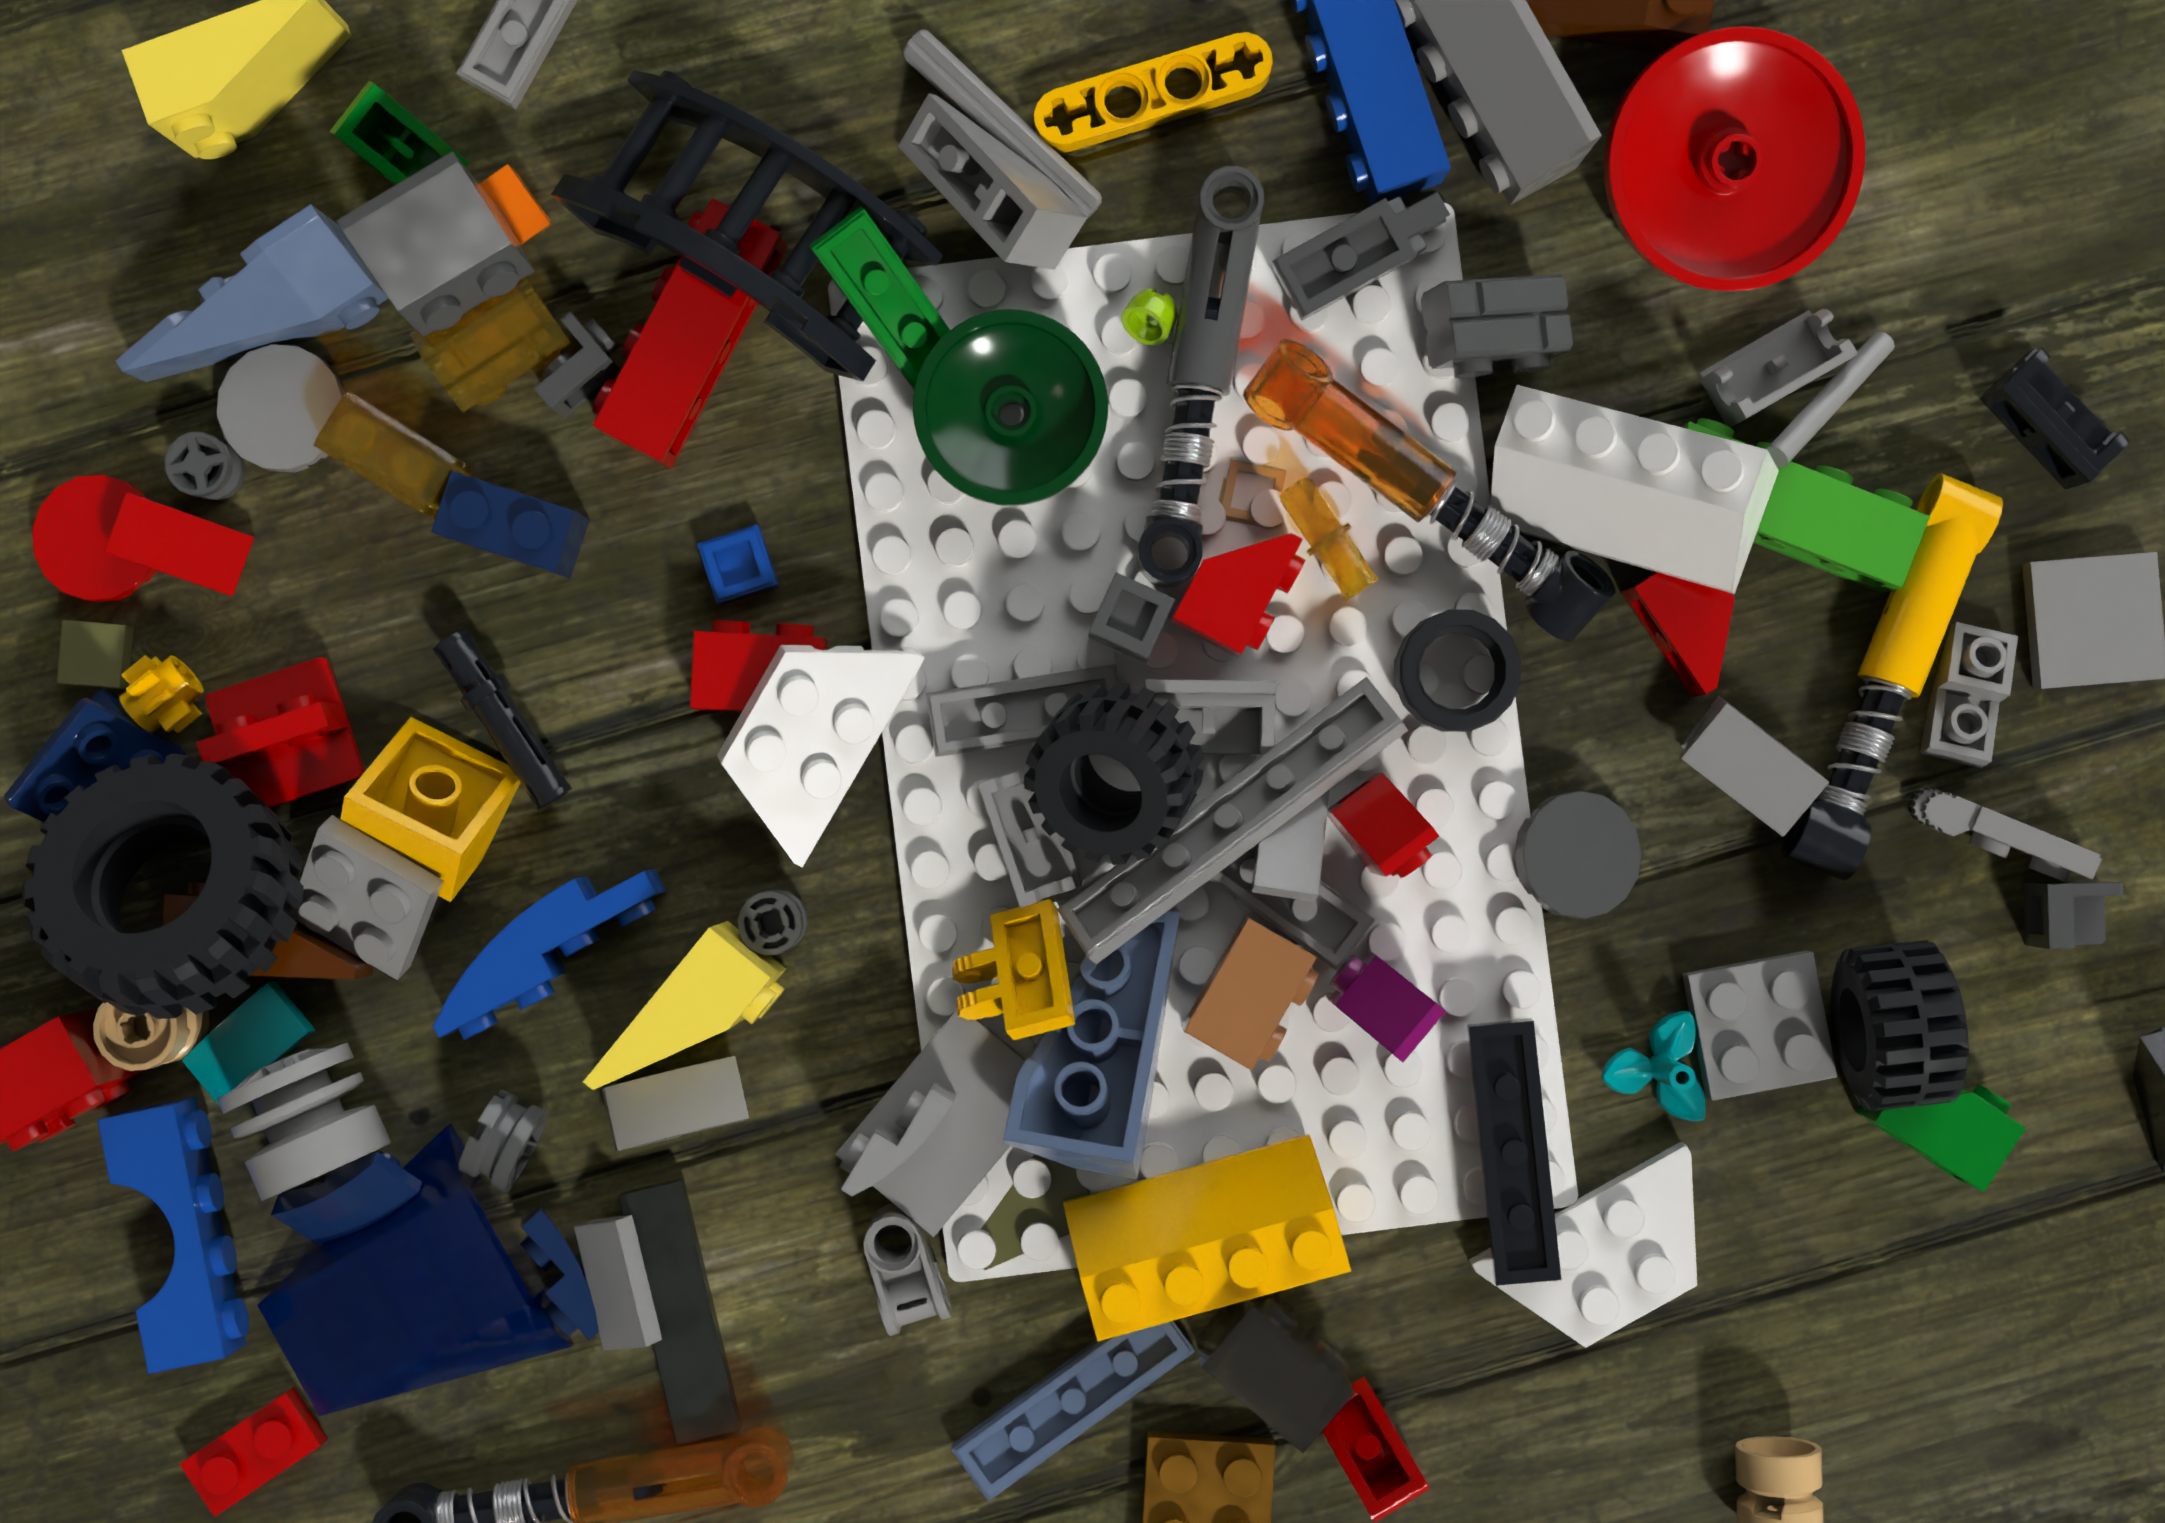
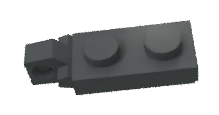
M1438 192L1409 208H1406L1400 196L1389 202L1385 198L1272 261L1271 266L1299 318L1303 321L1414 260L1417 254L1427 249L1422 235L1447 221L1446 217L1450 213Z

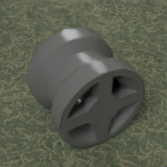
M189 432L178 437L169 446L165 456V472L170 482L179 491L207 501H222L233 496L241 487L245 477V462L228 442L204 432ZM219 465L211 475V480L208 481L207 475L211 472L212 467Z

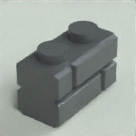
M1561 274L1444 281L1424 292L1421 298L1424 328L1428 331L1425 338L1429 366L1432 369L1453 368L1454 377L1458 379L1493 373L1492 365L1511 363L1513 374H1529L1548 370L1551 368L1550 359L1570 351L1573 345L1570 315L1566 314L1568 299L1565 277L1561 276Z

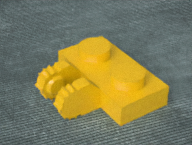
M1047 899L1022 908L1017 907L990 914L994 948L971 953L969 956L963 955V957L952 961L953 981L970 985L979 981L996 979L997 977L999 984L980 988L974 992L961 994L960 997H957L958 1017L967 1019V1021H975L1003 1013L1005 1031L1013 1041L1075 1025L1059 914L1052 900Z

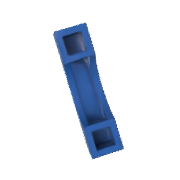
M195 1096L122 1111L98 1119L110 1183L135 1189L152 1199L168 1219L174 1236V1262L167 1281L150 1301L135 1310L148 1374L226 1358L246 1345L245 1336L249 1330V1315L245 1302L241 1298H237L232 1273L235 1272L237 1264L236 1250L232 1239L228 1235L224 1236L220 1210L224 1205V1191L219 1176L211 1171L207 1148L211 1144L212 1133L206 1113L203 1110H199L197 1097Z

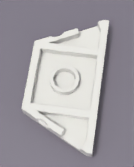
M780 645L718 752L717 757L794 864L800 867L804 866L922 665L925 657L919 650L913 647L901 646L899 651L864 650L862 646H835L829 650H819L812 645Z
M1679 1142L1578 1198L1572 1206L1555 1211L1562 1280L1496 1286L1493 1275L1491 1247L1468 1260L1477 1274L1587 1348L1697 1286L1691 1152L1687 1145Z

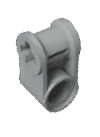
M887 1204L878 1209L871 1217L863 1244L864 1254L874 1281L878 1308L888 1335L899 1334L901 1326L938 1315L941 1320L951 1318L952 1309L946 1284L940 1267L935 1262L926 1231L895 1204ZM887 1225L901 1226L908 1231L912 1243L901 1251L888 1250L881 1245L877 1233Z

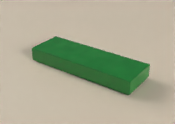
M860 206L811 243L809 248L914 391L924 360L935 344L950 329L868 213Z

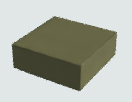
M62 620L57 683L126 689L129 683L121 674L131 666L134 627L119 624Z

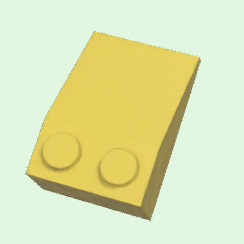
M260 0L123 49L122 53L148 125L194 158L217 159L233 153L237 149V143L255 137L351 37V33L347 23L325 0Z
M729 921L709 927L585 1078L583 1083L592 1090H595L722 1033L744 1019L752 1025L758 1017H763L785 990L776 981L786 968L772 956L756 953L746 946L739 935L738 929Z

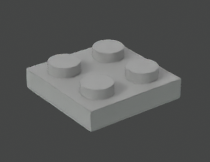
M331 815L317 829L300 883L304 886L302 905L299 909L291 908L289 916L313 932L322 935L359 957L367 964L398 980L410 968L444 881L334 815Z
M1805 950L1682 973L1688 1008L1693 1015L1696 1025L1695 1045L1705 1098L1714 1101L1837 1078L1813 952Z

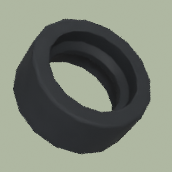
M1449 609L1419 622L1403 638L1394 659V685L1403 706L1420 723L1441 732L1472 731L1494 722L1512 705L1521 683V657L1512 636L1494 618L1475 610ZM1449 633L1466 634L1478 639L1489 650L1494 662V681L1489 693L1478 704L1465 709H1449L1435 703L1425 692L1420 681V661L1425 649L1435 639Z

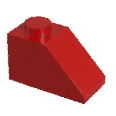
M1652 571L1622 591V596L1689 696H1703L1715 690L1718 686L1735 600L1732 593Z

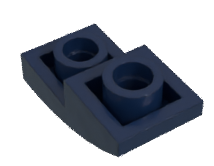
M374 1151L329 1171L325 1182H314L309 1187L288 1190L278 1194L271 1216L316 1244L350 1235L388 1216L419 1193L422 1181L401 1168L400 1161L396 1157L382 1151Z
M539 1205L520 1223L521 1228L528 1234L520 1245L545 1272L553 1264L561 1270L544 1286L545 1294L552 1301L543 1309L568 1337L579 1329L590 1340L599 1330L589 1287L569 1244L555 1223Z

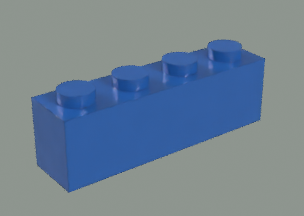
M1290 0L1292 8L1296 13L1303 10L1305 12L1311 30L1310 34L1305 35L1308 56L1316 73L1325 71L1332 92L1325 96L1326 107L1334 130L1336 132L1345 130L1352 154L1346 155V166L1355 191L1365 190L1369 204L1372 206L1385 198L1387 201H1391L1399 196L1403 197L1442 184L1451 166L1395 0Z

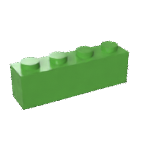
M1700 418L1696 424L1689 421L1681 426L1693 431L1744 443L1733 439L1735 431L1732 428L1714 420ZM1758 442L1756 447L1767 449L1771 443ZM1792 460L1785 467H1777L1779 472L1753 543L1880 593L1903 587L1930 518L1929 515L1911 509L1913 500L1900 493L1886 489H1876L1873 494L1851 485L1854 478L1850 474L1833 467L1818 465L1815 470L1794 463Z

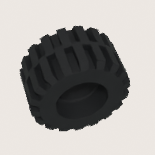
M1116 682L1109 692L1103 683L1090 686L1084 695L1078 692L1066 702L1030 750L1026 760V764L1030 768L1024 775L1025 789L1034 791V794L1028 801L1033 814L1042 813L1045 817L1041 827L1049 836L1055 832L1065 839L1061 846L1071 853L1078 847L1086 851L1085 859L1098 863L1104 855H1108L1112 864H1126L1132 854L1138 861L1149 857L1156 846L1161 849L1169 841L1197 796L1196 792L1202 783L1204 771L1197 768L1203 759L1201 745L1190 744L1196 732L1189 721L1181 724L1177 721L1175 715L1179 709L1169 700L1164 707L1153 701L1156 692L1143 687L1139 694L1131 693L1129 683ZM1089 755H1105L1121 762L1133 773L1141 791H1125L1108 784L1094 770Z
M1928 940L1843 950L1841 956L1838 957L1832 979L1831 1018L1841 1068L1857 1100L1861 1102L1865 1109L1872 1111L1955 1101L1959 1097L1960 1090L1963 1089L1969 1055L1968 1026L1957 980L1938 946Z

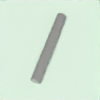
M1875 332L1857 351L1858 355L1851 358L1769 445L1767 450L1777 467L1787 466L1893 351L1895 347L1894 341L1888 334Z

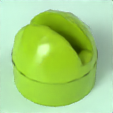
M1155 288L1141 290L1130 300L1121 316L1122 325L1135 340L1151 346L1161 345L1167 340L1175 327L1178 317L1177 306L1173 297L1168 293L1162 296L1157 293Z

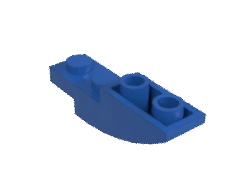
M656 870L643 871L599 895L596 894L588 876L574 878L547 894L517 916L488 943L466 969L448 996L433 1025L438 1037L440 1038L459 1030L463 1040H466L497 1024L499 1021L494 1011L514 1000L519 1009L523 1010L555 993L550 981L567 973L555 950L560 948L566 958L599 941L600 939L595 929L617 918L623 928L654 912L656 908L651 899L666 892Z

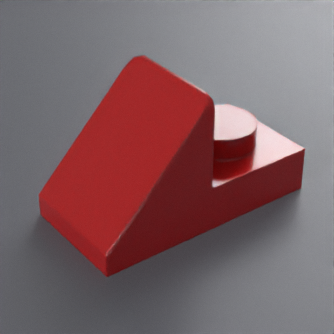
M1364 1376L1310 1409L1374 1523L1431 1489L1414 1456L1400 1437Z

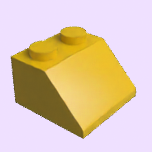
M410 717L344 796L340 820L442 879L444 882L438 896L451 902L483 860L521 782L508 764Z

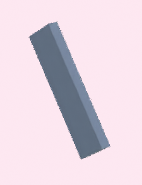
M1175 1320L1098 1342L1096 1339L954 1442L951 1450L989 1502L1195 1352V1348Z

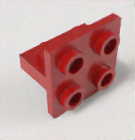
M318 657L208 693L205 696V702L216 736L196 742L202 762L211 761L227 768L235 778H240L269 808L357 780L365 772L330 661L327 658Z

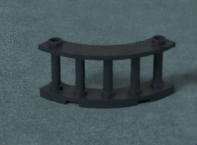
M633 70L627 81L650 104L602 176L595 174L589 181L564 174L551 195L595 234L623 242L648 254H651L658 244L683 257L679 264L683 272L696 278L728 299L738 289L770 311L764 320L765 324L791 342L825 372L863 382L877 360L857 344L861 337L857 330L863 320L846 299L836 316L828 315L826 318L801 299L805 293L801 286L818 261L809 245L842 221L847 214L850 215L861 206L868 213L901 261L906 259L937 266L943 255L925 238L928 232L927 228L909 213L901 210H892L843 171L791 137L745 111L693 88L675 73L664 70L658 76ZM670 121L697 128L653 195L645 194L642 200L639 201L624 193L632 177ZM723 138L762 159L715 230L707 229L703 235L678 221V215L675 210ZM787 172L826 199L780 271L772 270L767 275L739 257L741 250L737 245L783 174Z

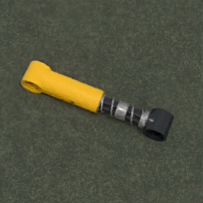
M1942 473L1937 474L1926 487L1918 502L1916 511L1927 514L1930 518L1903 587L1892 590L1889 594L1857 674L1866 684L1858 690L1862 697L1857 711L1849 713L1848 718L1850 722L1844 724L1845 727L1843 732H1841L1842 736L1839 737L1840 740L1838 745H1836L1837 750L1840 752L1836 763L1827 767L1831 775L1829 784L1784 836L1782 854L1785 857L1843 881L1848 880L1861 864L1867 851L1872 831L1871 824L1864 818L1863 812L1866 811L1865 808L1868 806L1863 800L1871 799L1867 790L1874 773H1882L1877 765L1878 763L1886 762L1885 758L1890 753V745L1895 740L1894 736L1890 733L1895 721L1903 720L1898 715L1903 700H1909L1911 697L1918 698L1922 692L1975 557L1987 545L1998 525L2003 508L2001 497Z

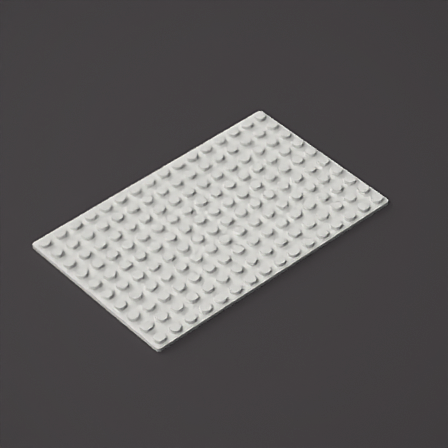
M1444 203L1450 213L1446 217L1447 221L1422 235L1427 249L1417 254L1414 260L1303 321L1299 318L1271 266L1272 261L1358 213L1259 225L1231 391L1229 395L1221 396L1223 399L1216 401L1212 422L1216 423L1217 427L1211 428L1209 436L1215 442L1212 444L1214 447L1212 448L1213 452L1211 453L1212 457L1209 463L1211 466L1203 470L1202 478H1205L1208 482L1201 484L1197 504L1203 509L1200 511L1202 515L1200 516L1201 520H1199L1203 526L1201 538L1203 556L1198 569L1204 559L1290 533L1303 539L1295 554L1306 561L1288 594L1276 589L1265 611L1274 615L1275 619L1259 649L1255 650L1246 645L1243 653L1238 658L1171 622L1195 574L1182 585L1162 588L1149 582L1142 575L1137 564V548L1144 532L1146 517L1150 516V512L1153 511L1152 507L1154 505L1152 503L1160 498V494L1156 491L1155 486L1162 482L1165 467L1160 461L1162 458L1161 454L1163 453L1162 449L1164 448L1162 445L1165 444L1163 441L1166 439L1164 437L1166 435L1165 430L1172 426L1175 412L1169 403L1177 398L1178 395L1167 384L1177 321L1163 344L1151 346L1131 337L1122 325L1121 316L1130 300L1139 291L1148 288L1157 289V293L1162 296L1166 293L1171 295L1179 315L1193 233L1068 248L1055 270L1004 262L1000 257L937 264V266L929 265L907 268L950 330L971 317L990 311L1005 309L1031 311L1052 318L1069 328L1086 344L1094 355L1104 377L1108 397V419L1103 441L1097 455L1086 471L1072 485L1048 499L1027 505H995L969 497L946 482L928 461L917 437L913 418V389L864 322H862L857 330L861 335L857 344L877 361L863 382L838 375L872 650L899 651L900 646L913 647L919 650L925 657L882 731L921 1051L956 1011L957 997H960L961 994L974 992L980 988L999 984L998 977L970 985L953 981L952 961L963 957V955L969 956L971 953L994 948L990 914L1020 907L978 784L1029 767L1026 764V760L1030 750L1036 744V742L935 757L926 693L1116 664L1119 683H1129L1131 693L1139 694L1142 690L1145 679L1276 681L1275 746L1365 677H1368L1408 729L1406 733L1332 787L1329 792L1328 809L1375 773H1384L1440 836L1427 846L1433 855L1419 868L1403 878H1400L1398 874L1395 876L1389 874L1385 877L1370 873L1327 816L1320 880L1375 919L1347 960L1352 955H1356L1362 960L1368 951L1374 953L1446 1012L1407 1059L1401 1062L1328 1000L1336 991L1329 983L1337 971L1317 957L1311 969L1317 971L1319 975L1311 992L1301 1006L1291 1002L1279 1025L1287 1029L1279 1048L1269 1062L1259 1058L1251 1071L1185 1033L1181 1025L1244 915L1301 948L1307 949L1217 884L1208 880L1168 910L1180 912V919L1138 1178L1132 1179L1076 1169L1079 1182L1089 1190L1090 1194L1310 1134L1332 1200L1341 1235L1487 1217L1467 1025L1532 1019L1534 1020L1554 1209L1570 1207L1577 1201L1578 1189L1542 904L1537 902L1533 895L1528 894L1520 883L1514 859L1517 833L1524 820L1530 818L1516 697L1512 705L1490 724L1466 732H1441L1420 723L1403 706L1394 685V659L1403 638L1419 622L1449 609L1475 610L1494 618L1507 631L1500 574H1497L1499 567L1489 559L1481 562V559H1477V556H1473V553H1469V550H1466L1465 547L1462 548L1463 540L1461 538L1452 541L1453 532L1438 521L1430 524V515L1427 518H1423L1422 515L1419 516V507L1375 474L1367 482L1360 476L1357 453L1360 448L1388 460L1370 437L1374 431L1397 429L1404 434L1399 442L1402 447L1441 476L1450 474V476H1453V479L1456 478V487L1463 492L1473 491L1474 500L1481 506L1486 507L1490 505V491L1475 377L1458 379L1454 377L1453 368L1432 369L1428 362L1425 338L1428 331L1424 328L1421 306L1423 293L1444 281L1463 280L1455 214L1453 208L1447 203ZM1217 244L1208 297L1220 299L1229 244ZM832 279L828 285L831 315L836 316L847 298ZM1008 404L1001 409L999 417L1007 425H1016L1022 421L1024 411L1016 404ZM1231 459L1286 471L1282 493L1273 489L1275 478L1242 471L1237 473L1230 507L1250 511L1255 523L1261 527L1225 520L1226 513L1223 505L1219 502L1223 478L1227 479ZM1163 537L1152 545L1151 556L1159 567L1166 570H1175L1182 567L1187 561V550L1180 540L1173 537ZM1115 572L1175 598L1147 663L1088 637L1090 627ZM1449 633L1435 639L1425 649L1420 661V681L1425 692L1435 703L1449 709H1465L1478 704L1489 693L1494 681V662L1489 650L1478 639L1466 634ZM1203 754V759L1197 767L1204 771L1202 783L1188 811L1262 755ZM1089 755L1094 770L1108 784L1125 791H1141L1133 773L1121 762L1105 755ZM1076 847L1072 856L1082 885L1065 893L1044 898L1041 901L1051 899L1058 909L1117 864H1112L1108 855H1104L1099 863L1085 859L1086 851ZM1059 914L1068 979L1071 987L1080 972L1079 966L1086 954ZM1003 1013L990 1018L984 1017L979 1019L1025 1059L1031 1057L1044 1034L1041 1033L1013 1041L1005 1031ZM1010 1146L943 1226L948 1274L954 1281L967 1282L1078 1268L1070 1234L1059 1238L1057 1231L1052 1225L1046 1222H1034L1028 1225L1022 1233L1021 1248L1024 1254L984 1270L995 1257L996 1244L993 1237L988 1232L981 1230V1228L1014 1184L1019 1194L1027 1198L1040 1197L1050 1187V1169L1043 1161L1032 1158L1034 1156L1033 1153Z

